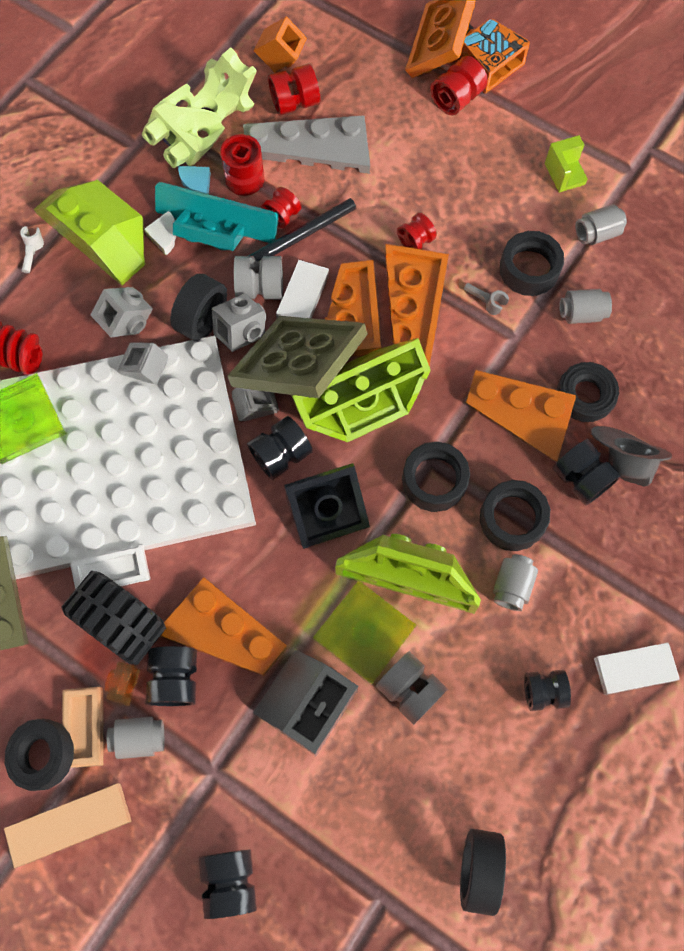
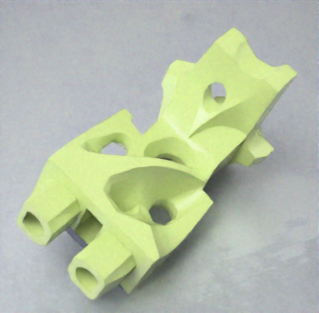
M232 48L223 53L218 61L210 59L204 69V87L194 97L190 92L191 87L185 84L153 107L148 123L143 129L142 137L150 145L154 146L160 140H163L169 146L165 149L163 156L172 168H176L183 163L187 166H193L223 133L225 128L221 122L225 117L236 110L245 112L254 106L253 101L248 96V91L257 70L253 66L248 67L243 64ZM224 73L228 74V79H225ZM180 100H184L188 103V106L178 107L176 104ZM201 130L206 131L208 136L204 138L199 137L197 132Z

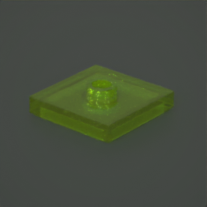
M38 373L0 390L1 464L67 434Z
M358 580L313 636V640L372 685L417 625Z

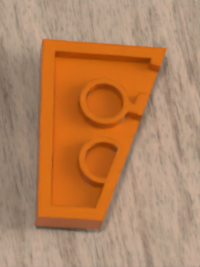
M373 260L342 263L332 292V302L325 320L365 323L368 335L351 357L362 356L381 349Z
M204 577L164 622L166 629L160 636L263 677L288 648L286 644Z

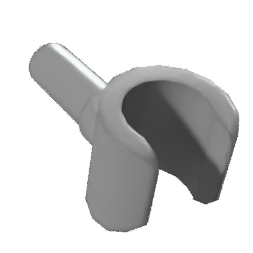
M467 283L464 287L465 291L486 303V310L491 315H497L502 310V307L494 301L499 302L501 305H506L509 301L508 295L503 291L498 290L489 294L470 283Z

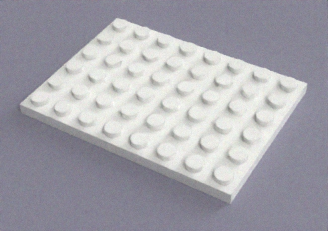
M215 336L201 338L199 341L191 340L159 347L168 355V361L157 384L147 383L119 374L117 371L124 355L33 373L28 376L24 375L0 380V537H8L16 579L71 567L70 560L142 544L144 550H149L256 525Z

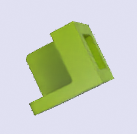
M580 135L550 144L544 164L559 193L583 186L588 180L579 163L584 148Z

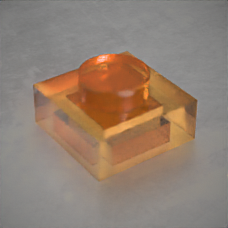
M118 661L116 669H112L109 672L105 682V692H108L106 699L129 707L140 670L134 665Z

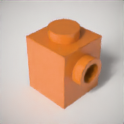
M285 16L263 30L253 51L276 72L285 66L287 68L291 67L297 61L307 38Z

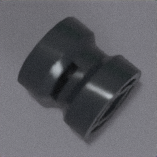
M565 670L551 671L548 676L541 675L538 672L525 673L524 690L527 706L530 711L543 710L546 706H550V704L556 709L570 708L571 689Z

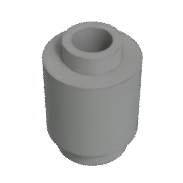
M615 204L585 213L575 224L578 239L582 244L589 243L594 245L620 236L624 232L627 218L625 212Z
M601 289L567 291L565 298L560 300V315L562 318H566L568 324L601 322L603 318H609L612 312L611 295L609 292H602Z
M513 554L512 558L503 559L493 590L495 594L494 603L506 609L522 611L524 604L529 602L538 574V569L533 566L532 559L518 554Z
M153 717L115 720L114 728H108L107 730L108 752H115L116 759L154 756L155 752L164 751L163 720H154Z

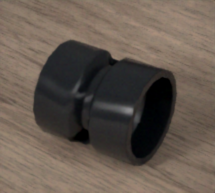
M289 416L271 426L270 435L261 433L247 443L248 449L255 461L271 480L287 471L290 461L298 463L313 453L306 435Z
M589 439L580 442L553 466V470L565 483L572 482L574 484L573 492L585 506L600 497L621 478V475L609 462H601L599 460L601 453Z
M175 646L150 648L147 658V671L153 675V679L146 682L145 704L164 707L195 705L196 682L190 679V675L197 672V650Z
M251 849L199 857L201 882L208 885V889L202 894L204 919L232 917L257 910L255 886L248 883V877L253 874Z

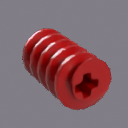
M0 322V366L10 367L11 370L22 372L27 376L36 373L41 365L43 356L38 334L30 333L27 335L24 329L19 328L15 331L14 326L8 324L3 326L2 322Z

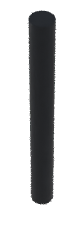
M351 198L347 199L248 256H254L256 261H260L263 256H275L356 210L355 202Z

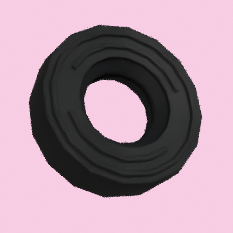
M580 362L569 367L561 376L557 386V391L576 395L570 417L581 422H595L605 418L614 409L619 397V386L613 373L603 365L594 362ZM583 381L594 383L600 390V398L593 403L581 401L575 393L576 385Z
M50 719L29 720L19 726L9 738L5 750V767L9 778L16 786L28 791L48 790L59 784L68 774L74 759V744L70 733L62 724ZM42 739L49 745L50 758L44 768L36 770L30 765L29 751L34 742Z

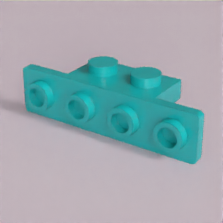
M158 182L155 186V211L163 215L169 211L174 218H177L173 223L174 236L184 238L189 242H200L214 246L219 250L230 251L235 250L244 236L268 243L276 240L278 213L163 182Z

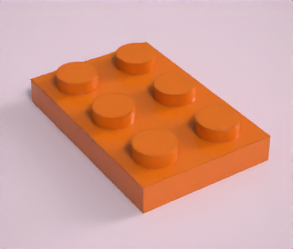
M432 0L426 3L405 69L411 78L424 73H430L433 69L447 63H453L460 57L476 0Z

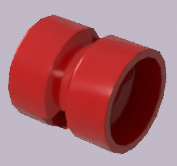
M467 55L462 56L448 69V72L442 73L433 81L430 87L431 96L438 108L445 114L457 115L470 100L476 98L487 87V74L476 59Z
M311 64L292 68L291 74L281 71L268 75L269 91L279 116L296 111L298 105L302 108H308L320 104L318 81ZM289 85H292L294 95L292 96Z
M245 134L233 135L227 138L220 149L226 186L231 192L241 196H248L258 192L263 187L265 181L261 145L255 138Z

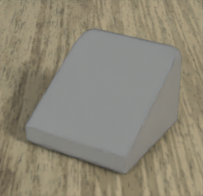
M129 343L117 372L140 381L157 384L168 361V355L155 343Z
M235 388L232 391V399L239 421H248L279 411L274 392Z

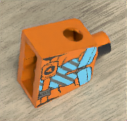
M488 19L476 29L469 24L458 59L467 55L473 57L482 65L488 79L487 87L482 91L486 94L525 64L530 41L496 20Z

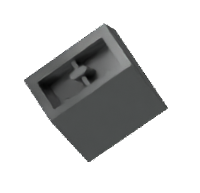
M295 649L253 714L317 756L358 692V685L326 664Z

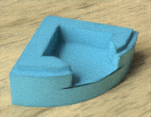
M178 166L181 183L186 189L209 194L211 176L209 167Z

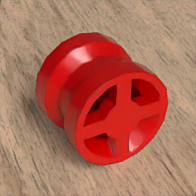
M278 187L273 193V198L266 200L261 208L278 213L277 227L285 228L290 222V217L299 213L301 204L290 190Z
M418 212L411 218L410 223H403L397 228L398 238L404 247L421 250L424 243H431L437 238V232L433 223L423 213Z

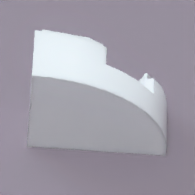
M169 211L144 229L146 236L165 255L173 249L176 236L173 235V223L175 220Z

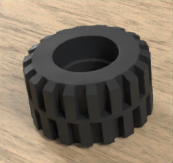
M90 571L61 607L67 618L129 664L138 665L166 629L163 620L156 613L113 580L97 571Z

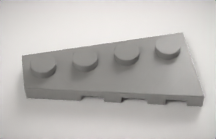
M365 116L243 124L244 134L252 136L261 145L263 160L286 162L287 159L299 160L301 165L314 166L315 162L329 164L331 169L344 170L345 167L359 168L360 173L370 174Z

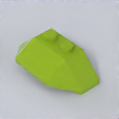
M99 180L57 189L34 208L37 215L121 286L145 265L142 215Z
M418 338L377 349L346 363L320 398L291 396L306 428L345 442H350L409 414L423 382L427 379L431 370Z
M391 534L390 537L381 535L337 559L335 566L336 575L473 614L479 608L481 599L455 556L446 553V549L440 545L428 543L425 546L411 543L412 540L404 535Z

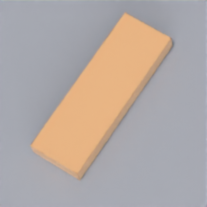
M117 783L6 827L4 831L13 866L18 868L132 821L121 784Z

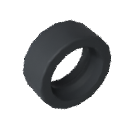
M540 231L518 233L507 242L500 260V275L504 283L512 291L521 295L538 296L547 293L556 285L564 266V252L560 244L548 234ZM523 251L541 254L548 260L550 270L547 274L541 276L524 274L515 267L513 263L514 255Z
M205 274L192 276L182 286L176 296L170 316L171 327L193 341H199L201 338L207 337L213 331L212 308L227 301V288L224 284Z
M438 441L424 443L415 448L406 459L402 475L403 490L410 502L420 509L431 512L446 511L457 505L464 496L470 478L469 465L461 451L450 444ZM429 459L445 461L455 470V486L444 495L435 496L427 494L419 488L415 479V472L420 463Z
M509 480L499 483L489 491L480 509L479 522L484 535L492 544L503 550L520 551L530 548L543 536L550 523L551 509L546 496L536 486L526 481ZM518 497L526 501L533 508L535 523L526 534L511 535L503 531L496 524L494 509L503 498Z
M470 829L465 841L461 866V907L465 912L495 916L499 912L504 892L506 874L505 839L501 833Z

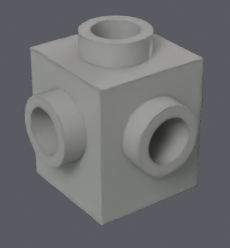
M133 287L103 289L91 316L110 337L136 335L145 328L146 320L153 308L143 299V295Z
M246 293L212 308L213 333L232 352L259 340L265 333V310Z

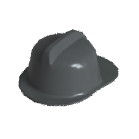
M596 426L591 429V435L597 441L609 447V463L616 469L624 481L643 487L649 486L661 461L672 458V454L669 451L650 445L624 431L605 426Z

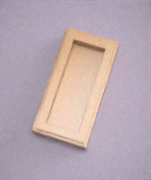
M90 687L62 690V725L70 733L74 744V759L70 768L102 766L103 688Z

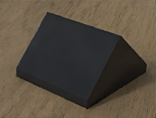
M353 463L284 485L286 500L303 549L370 527Z

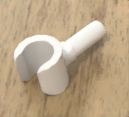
M24 226L20 231L26 247L22 272L30 273L33 255L36 250L43 247L44 240L38 227L36 233L30 236L27 226Z

